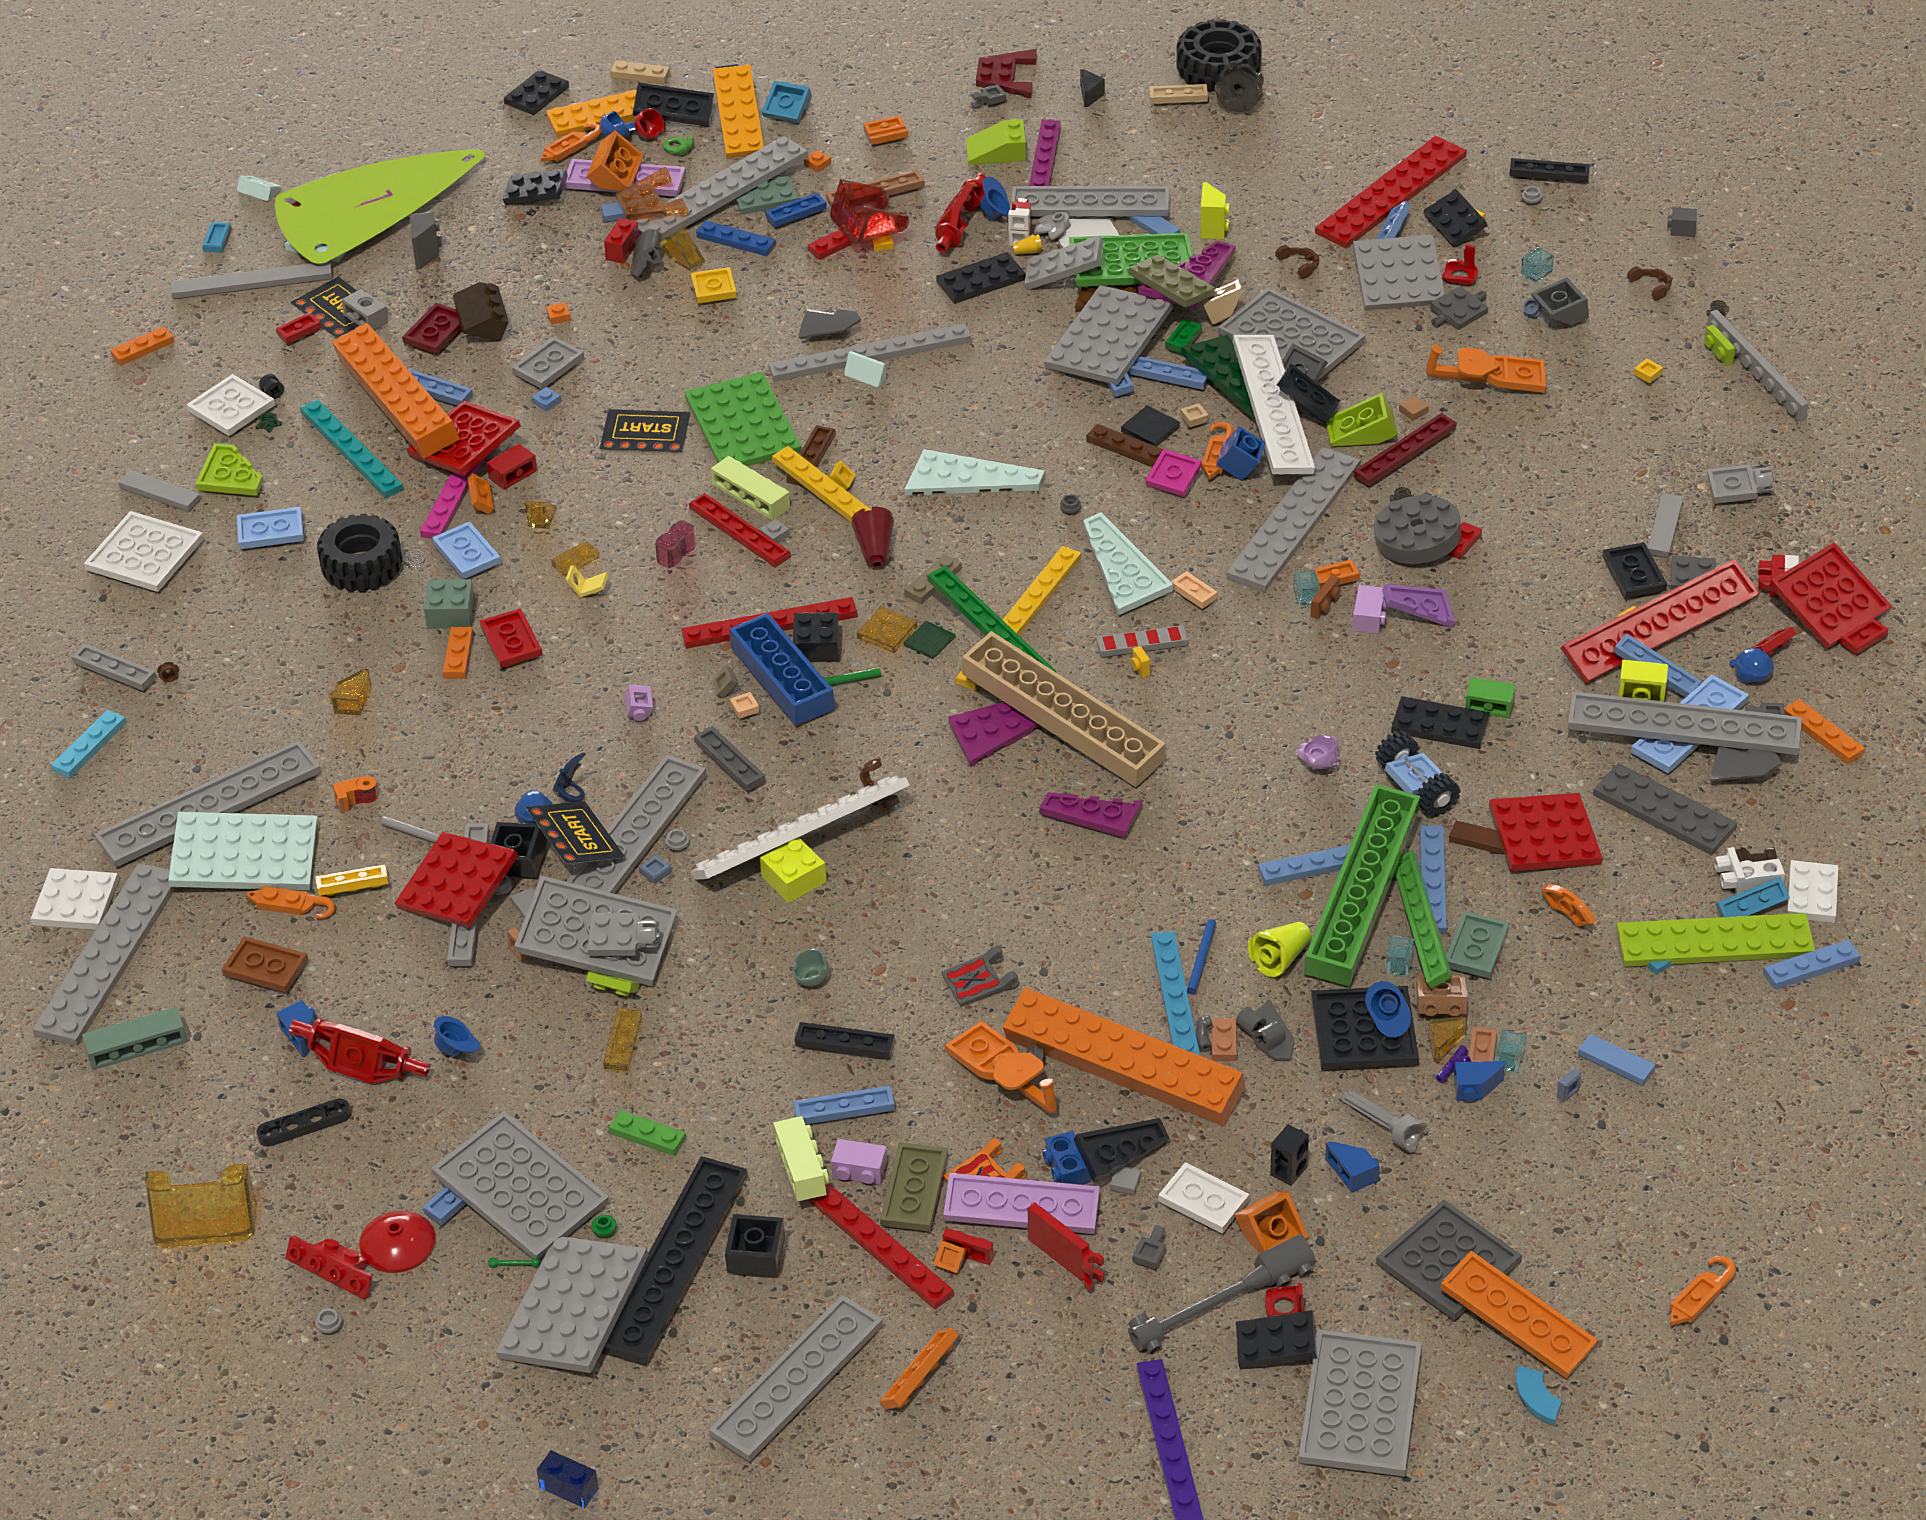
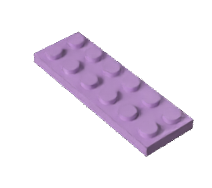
M571 159L564 188L672 197L679 195L686 175V168L640 164L630 190L617 191L600 189L586 177L593 160Z
M949 1173L943 1218L945 1221L1028 1228L1027 1207L1035 1202L1073 1232L1095 1234L1100 1186Z

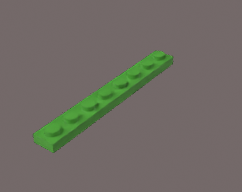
M1410 850L1401 856L1395 874L1426 982L1431 988H1434L1451 978L1452 974L1417 855Z

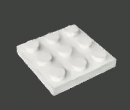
M232 374L186 405L190 413L230 436L275 406V401L272 397Z
M50 868L31 916L32 925L96 930L110 906L119 881L118 873Z

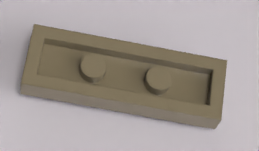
M944 554L904 589V596L920 604L924 603L937 591L927 581L928 574L943 566H946L952 573L957 574L962 569V563Z

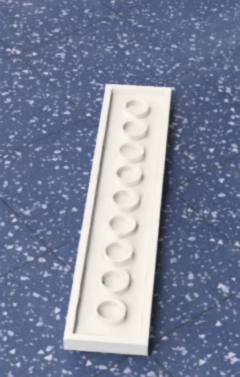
M1233 335L1232 342L1262 440L1265 442L1264 448L1272 474H1314L1315 466L1294 399L1290 395L1284 394L1277 386L1285 370L1274 335Z
M897 775L880 779L876 785L871 787L869 785L857 790L858 794L851 796L849 794L837 799L838 804H826L817 809L818 813L804 814L797 818L798 822H787L778 826V831H768L758 835V840L743 842L737 845L738 850H726L717 854V859H707L697 863V868L692 870L691 874L694 880L708 879L904 789L910 786L906 777L898 778Z

